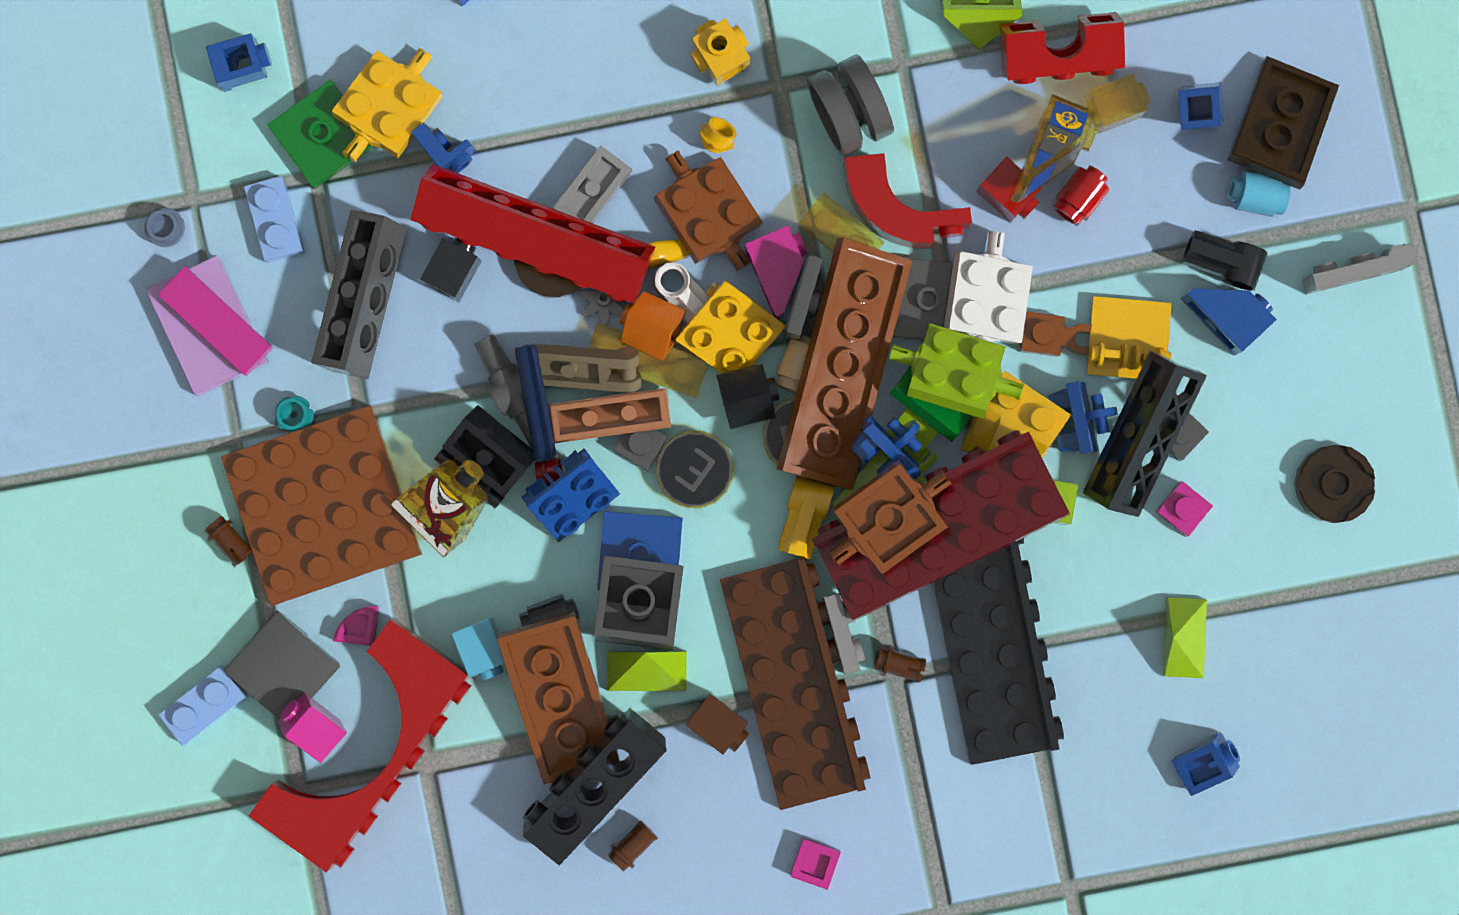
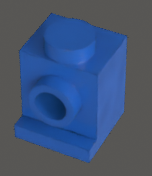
M251 33L205 46L216 84L224 92L232 90L233 87L268 77L265 67L272 65L266 44H258L257 39ZM241 59H250V66L238 69V63Z

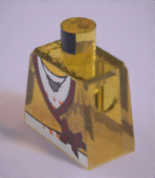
M447 460L401 494L390 505L444 558L465 541L488 501L487 494L477 485L484 476V472L472 460H465L460 467L452 460Z

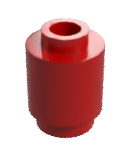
M1091 165L1087 169L1078 167L1055 197L1057 202L1053 209L1062 218L1075 226H1078L1082 220L1087 221L1110 191L1109 187L1105 184L1108 178Z

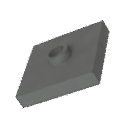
M812 255L806 258L783 337L786 341H790V339L799 341L806 315L815 316L821 293L814 291L823 261L822 258Z
M910 259L913 261L893 334L894 338L924 340L930 323L944 327L953 263Z

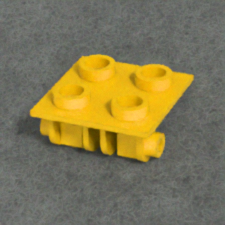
M724 280L721 285L714 282L708 288L706 295L710 298L678 334L675 340L723 374L752 366L784 330L786 324Z
M1093 296L1087 375L1137 379L1150 350L1171 359L1172 355L1171 352H1168L1172 303Z

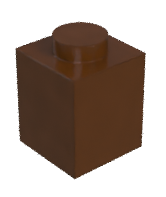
M712 692L709 693L686 722L687 727L722 755H724L728 748L735 752L749 735L744 730L748 721Z

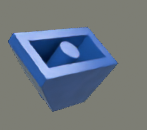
M1192 289L1180 298L1234 356L1243 352L1277 320L1271 314L1273 311L1272 306L1263 296L1258 293L1253 295L1250 291Z

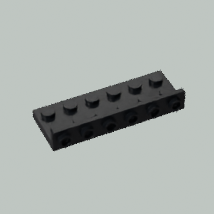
M1024 538L933 582L970 765L1040 751L1060 750L1058 740L1064 739L1060 717H1053L1050 701L1056 700L1053 680L1051 677L1045 678L1042 662L1048 661L1046 644L1043 637L1037 638L1034 624L1040 622L1039 609L1036 599H1029L1026 585L1032 583L1030 565L1028 560H1021L1019 545L1024 544Z

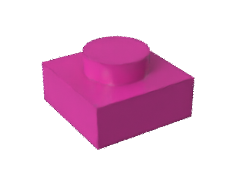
M1180 481L1155 512L1185 537H1188L1213 505L1186 483Z

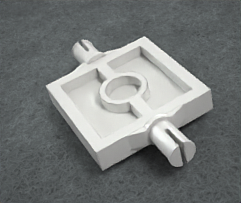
M989 231L986 254L977 255L960 251L954 255L944 328L990 342L1000 341L1015 345L1021 344L1033 266L1011 262L1003 257L1002 250L1005 233Z

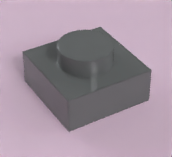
M1189 413L1170 453L1179 461L1184 460L1209 431ZM1170 415L1160 424L1159 431L1167 427Z
M657 430L623 434L614 451L648 471L668 437Z

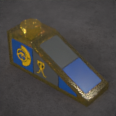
M1051 95L1039 121L1012 194V201L1019 203L1073 165L1081 149L1089 151L1097 133V129L1091 127L1096 111L1057 95Z

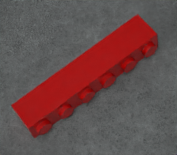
M435 164L421 178L410 219L421 224L429 231L444 232L457 237L466 245L484 247L494 251L501 258L519 260L532 265L535 270L541 273L559 275L569 279L576 286L594 288L606 293L610 298L622 302H635L643 288L656 248L655 246Z

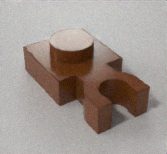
M1026 312L1023 338L1019 352L1059 357L1061 347H1064L1073 354L1086 356L1088 355L1089 347L1077 345L1074 337L1079 332L1084 334L1091 333L1092 325L1077 324L1069 328L1064 327V316Z

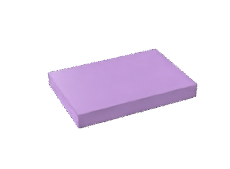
M215 256L189 268L252 327L220 257ZM172 276L145 290L194 395L200 396L243 374L158 296L161 290L175 277ZM265 356L253 370L268 364L267 357Z

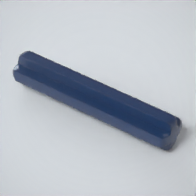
M535 344L521 345L515 348V356L534 458L539 462L556 458L557 454L537 346Z

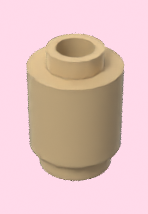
M800 335L799 341L790 339L776 372V375L779 376L776 382L778 387L796 394L811 338Z

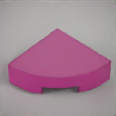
M364 607L352 612L338 626L333 641L371 646L376 637L379 607Z

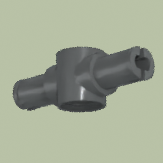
M491 334L474 344L491 375L488 377L490 384L487 387L501 413L504 416L508 414L510 419L515 418L532 448L518 367L516 363L512 364L496 336Z

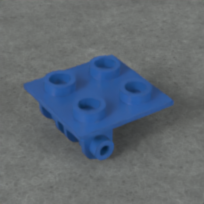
M585 448L579 452L574 450L572 454L560 462L567 473L564 474L557 464L554 466V469L560 476L558 480L554 481L548 472L544 474L551 484L549 487L542 478H539L532 485L525 488L527 493L521 497L528 509L558 542L576 532L580 525L598 511L607 508L611 501L620 495L619 491L594 462Z

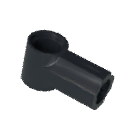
M1194 230L1187 243L1182 263L1220 276L1224 283L1233 287L1255 291L1268 252L1249 243L1239 241L1231 243Z

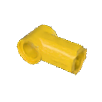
M796 476L787 506L789 514L779 541V551L811 560L814 549L811 539L818 535L817 530L820 528L822 520L826 519L835 486Z

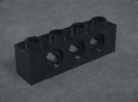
M631 708L622 716L619 714L614 715L603 729L604 736L595 745L593 743L586 745L576 758L578 764L568 774L565 771L559 774L549 788L551 793L542 802L536 800L523 815V820H525L523 837L559 866L667 751L666 738ZM621 749L629 755L622 761H614L608 757V754L613 750ZM594 778L599 780L602 785L597 789L589 790L584 788L581 783L586 779ZM562 807H568L574 810L575 814L569 818H561L555 814V811Z

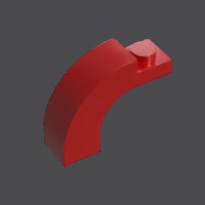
M885 153L845 157L843 163L844 176L850 201L863 222L882 238L900 246L927 249L932 248L934 244L933 232H939L940 238L957 237L963 235V229H968L972 224L970 207L925 212L911 209L901 203L893 194L888 183Z

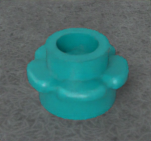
M294 396V398L285 397L280 400L276 406L275 414L277 426L280 429H286L288 433L310 426L314 419V412L309 408V402L301 396ZM293 411H296L298 413V416L295 419L291 418V413Z

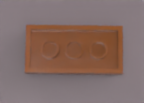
M575 612L497 634L501 654L544 785L552 783L564 771L568 774L578 764L576 758L583 748L589 743L595 745L604 736L603 729L609 722ZM617 749L608 754L610 759L620 761Z

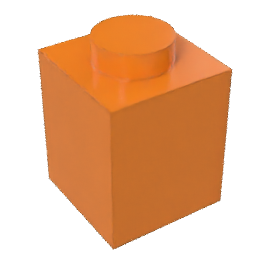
M643 291L634 304L629 302L622 312L619 323L624 325L620 342L663 361L677 342L675 338L681 331L686 310Z

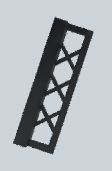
M1150 350L1082 493L1108 510L1139 517L1207 375L1201 371L1180 365L1166 356ZM1183 376L1190 378L1184 391L1177 395L1176 390ZM1170 414L1167 427L1159 431L1163 418ZM1153 450L1150 462L1142 467L1145 455ZM1136 485V491L1130 503H1123L1128 490Z

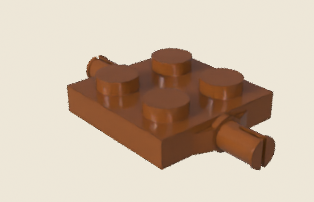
M679 150L674 152V154H670L665 161L669 164L677 179L671 186L657 193L653 199L694 263L697 264L711 255L725 252L736 271L749 265L751 262L738 243L744 235L760 227L763 221L723 159L719 157L704 167L690 170Z
M898 460L833 507L834 513L846 527L849 538L833 550H830V554L841 565L842 562L859 551L874 563L881 574L885 573L948 527L935 509L932 497L949 485H952L950 480L941 470L922 485L910 476Z

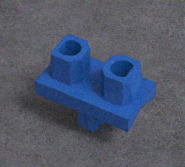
M1079 381L1066 384L1067 389H1062L1048 396L1051 402L1068 413L1072 412L1075 425L1074 428L1061 430L1058 434L1059 450L1066 452L1080 451V454L1098 452L1099 446L1093 420L1096 421L1098 435L1109 433L1107 417L1118 415L1117 408H1105L1102 394L1090 396L1093 411H1091L1086 383H1079Z
M870 414L861 422L863 430L854 439L851 448L866 463L882 449L890 458L876 470L878 475L898 460L912 478L917 479L922 474V471L918 468L919 463L903 448L906 445L913 453H916L922 447V444L914 437L920 428V425L915 420H911L903 426L895 417L892 418L886 426L895 434L893 437Z

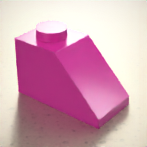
M789 225L746 243L744 248L770 310L778 319L783 318L803 268L804 260L802 256L808 254L799 232L792 235Z

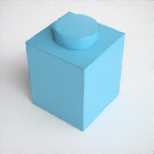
M488 618L451 633L469 678L479 674L482 682L504 673L501 665L505 663L497 641V634L499 633L493 618Z

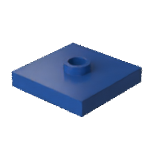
M604 511L597 590H600L604 556L679 565L683 518Z

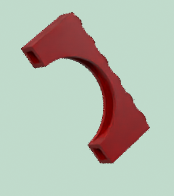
M396 619L388 621L367 650V653L383 667L390 677L397 692L401 709L399 741L385 769L365 787L351 793L333 796L302 792L278 780L270 785L249 814L251 819L326 873L335 865L342 868L355 850L350 843L358 832L365 835L378 818V815L373 811L382 799L387 803L392 799L402 784L397 780L398 776L405 767L410 770L414 768L425 752L420 747L429 734L434 738L437 736L448 720V717L443 715L451 702L458 705L472 686L467 683L469 677L465 668Z

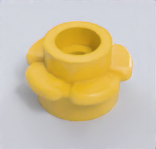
M712 117L708 123L702 124L699 135L703 146L713 153H721L734 148V139L737 133L728 121L719 117Z

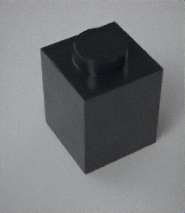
M455 237L453 243L442 238L420 280L425 285L460 302L482 261L478 256L474 255L476 250L474 246L462 243L457 237Z
M763 364L716 375L730 429L776 418L773 402L780 400L774 377L766 378Z

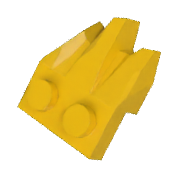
M1004 371L1001 375L1002 378L1023 383L1007 371ZM1023 383L1024 386L1019 400L996 392L995 397L989 402L984 419L975 416L972 419L960 450L970 453L976 449L983 448L986 453L999 446L998 439L1008 433L1019 430L1021 435L1030 432L1043 459L1049 447L1071 417V414Z

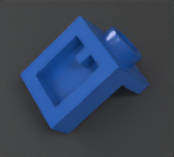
M422 123L412 131L416 140L437 166L459 173L473 160L470 156L476 151L468 139L448 153L446 150L452 145L438 127L431 132L426 124Z
M1219 732L1213 735L1210 741L1174 757L1171 762L1190 796H1193L1233 778L1240 767L1238 763L1240 762V756L1233 742L1230 740L1226 741L1223 734Z

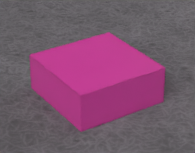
M802 838L790 877L828 890L841 851Z

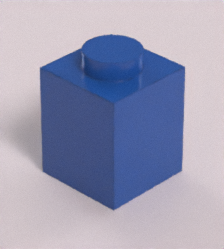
M1221 82L1186 85L1179 88L1181 130L1222 126L1224 120Z

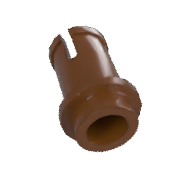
M220 516L204 530L208 535L206 540L208 543L213 541L235 568L247 556H250L253 551L231 526L233 521L231 519L226 521L223 516Z
M888 645L886 648L880 646L875 656L873 669L880 671L882 676L889 673L920 683L923 677L920 672L925 671L926 659L894 651L891 645Z
M640 820L617 845L612 844L610 846L612 850L607 855L623 872L628 867L633 869L635 867L633 862L658 837Z

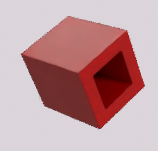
M1006 156L980 184L976 192L1011 223L1017 215L1025 219L1040 203L1035 196L1042 187L1039 186L1028 195H1026L1027 192L1021 194L1020 191L1027 174Z

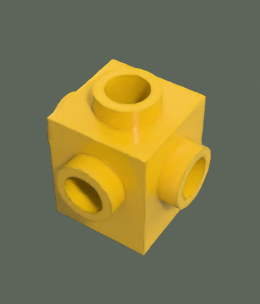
M726 18L718 23L715 19H712L695 30L696 36L692 38L694 51L690 53V56L700 73L702 74L707 71L716 86L750 67V56L745 50V47L749 44L738 25L731 27ZM716 48H723V50H721V51H717V50H715V49H716Z

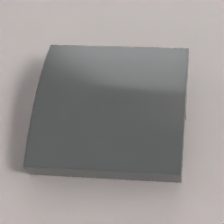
M276 610L225 667L224 671L254 699L280 719V715L286 705L292 700H298L304 692L313 698L337 671L340 664L334 657L312 641L305 631L280 611Z

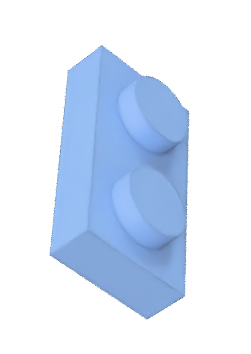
M282 176L244 186L264 261L271 263L305 253L285 179Z
M225 665L217 668L158 715L182 746L187 745L248 697L242 687L224 671Z

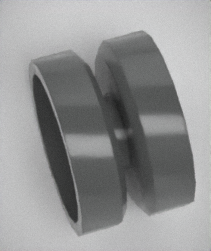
M858 54L839 62L837 70L839 82L833 74L825 69L806 79L808 91L818 116L834 147L842 157L848 156L862 148L863 136L861 129L868 138L875 142L894 133L893 121L883 94L867 64Z

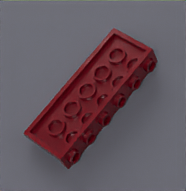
M1019 430L1008 433L997 440L998 447L986 453L983 448L974 450L961 458L963 464L951 470L944 466L927 474L925 478L928 481L942 470L952 484L932 497L935 509L948 527L883 574L880 573L868 557L859 551L842 562L841 565L836 562V559L830 554V550H833L849 538L846 527L839 520L829 522L817 530L819 535L811 540L819 550L853 621L1070 515L1030 432L1022 435Z

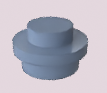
M158 208L148 215L144 228L147 238L153 244L160 247H171L182 239L185 232V223L181 215L175 210Z

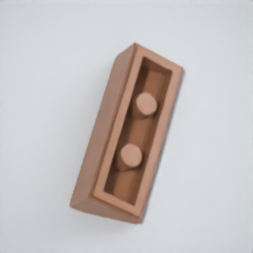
M667 388L548 404L554 443L671 427Z

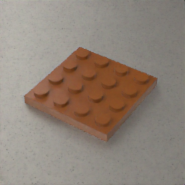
M371 405L221 456L270 606H275L423 555L414 527L391 505L398 499L406 507L373 406Z

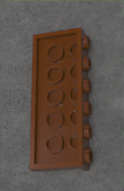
M805 557L720 579L780 810L856 790L858 792L866 790L864 780L871 779L865 755L857 757L854 742L861 739L855 717L847 719L843 703L849 702L850 697L845 679L837 680L833 664L840 663L835 641L826 640L823 626L829 625L830 621L824 601L816 602L813 587L820 586L814 563L806 564Z

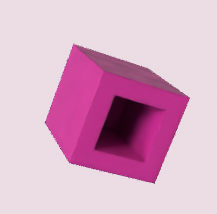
M305 692L298 700H292L286 705L278 722L284 736L319 763L328 756L347 734L340 719Z

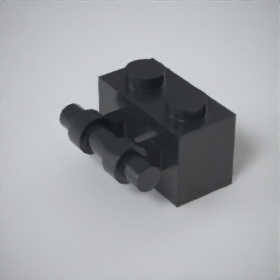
M477 405L464 417L442 445V449L434 460L445 468L444 473L452 480L464 466L466 472L475 478L468 486L473 491L471 495L479 502L484 500L496 509L505 498V495L532 465L535 458L532 448Z

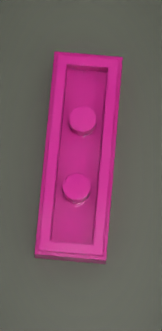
M186 266L158 294L161 299L245 376L274 348Z

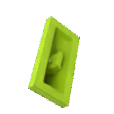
M941 0L943 16L979 50L1000 34V24L1014 23L1022 17L1021 0Z
M1166 597L1163 676L1204 678L1207 599Z
M607 651V691H686L687 651Z

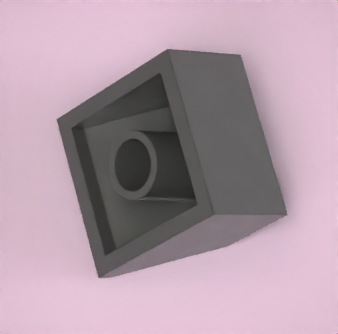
M604 556L594 628V641L673 650L684 566Z

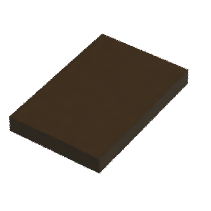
M1266 56L1260 67L1227 160L1300 190L1305 185L1339 85Z

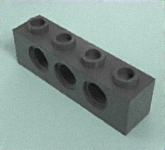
M350 210L311 361L312 364L334 373L369 379L407 230L405 226L384 215Z

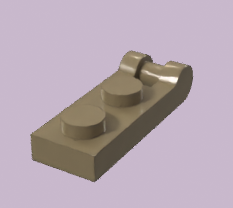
M535 344L538 350L544 386L626 393L635 392L642 386L641 374L636 371V367L640 362L639 351L634 347L628 346L618 350ZM611 369H620L621 372L613 373Z

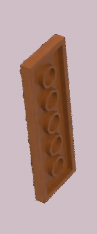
M837 238L777 463V470L840 488L853 489L861 458L852 450L851 444L863 430L861 422L869 414L872 416L913 260L846 238Z

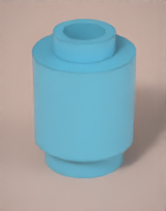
M1242 171L1238 178L1234 177L1228 190V200L1233 201V208L1235 210L1269 217L1274 216V214L1283 215L1290 199L1289 185L1265 175Z

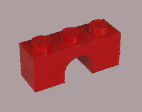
M1117 12L1077 16L1078 31L1075 39L1068 46L1058 49L1046 45L1045 29L1039 20L1000 24L1002 71L1008 81L1013 80V83L1030 84L1035 82L1038 77L1051 76L1055 80H1068L1074 78L1075 73L1090 72V74L1095 76L1113 74L1114 69L1125 68L1124 21Z

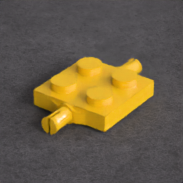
M419 48L408 65L396 63L376 50L332 110L333 117L348 126L355 135L342 152L347 159L350 158L352 162L356 163L368 145L382 148L397 159L414 138L412 131L427 120L443 98L442 92L424 81L420 75L429 61L432 60V56L427 51L424 53V49Z

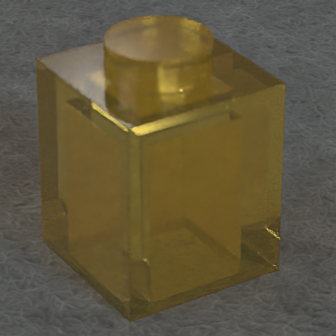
M1133 73L1089 90L1084 97V101L1097 134L1141 118L1148 110L1146 105L1149 104V96L1142 82L1137 83Z

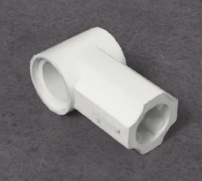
M674 262L666 263L656 272L654 286L658 295L667 302L685 309L684 321L688 324L710 297L706 295L703 289L689 275L687 269L681 264ZM666 272H677L683 278V286L677 292H669L662 287L661 277Z

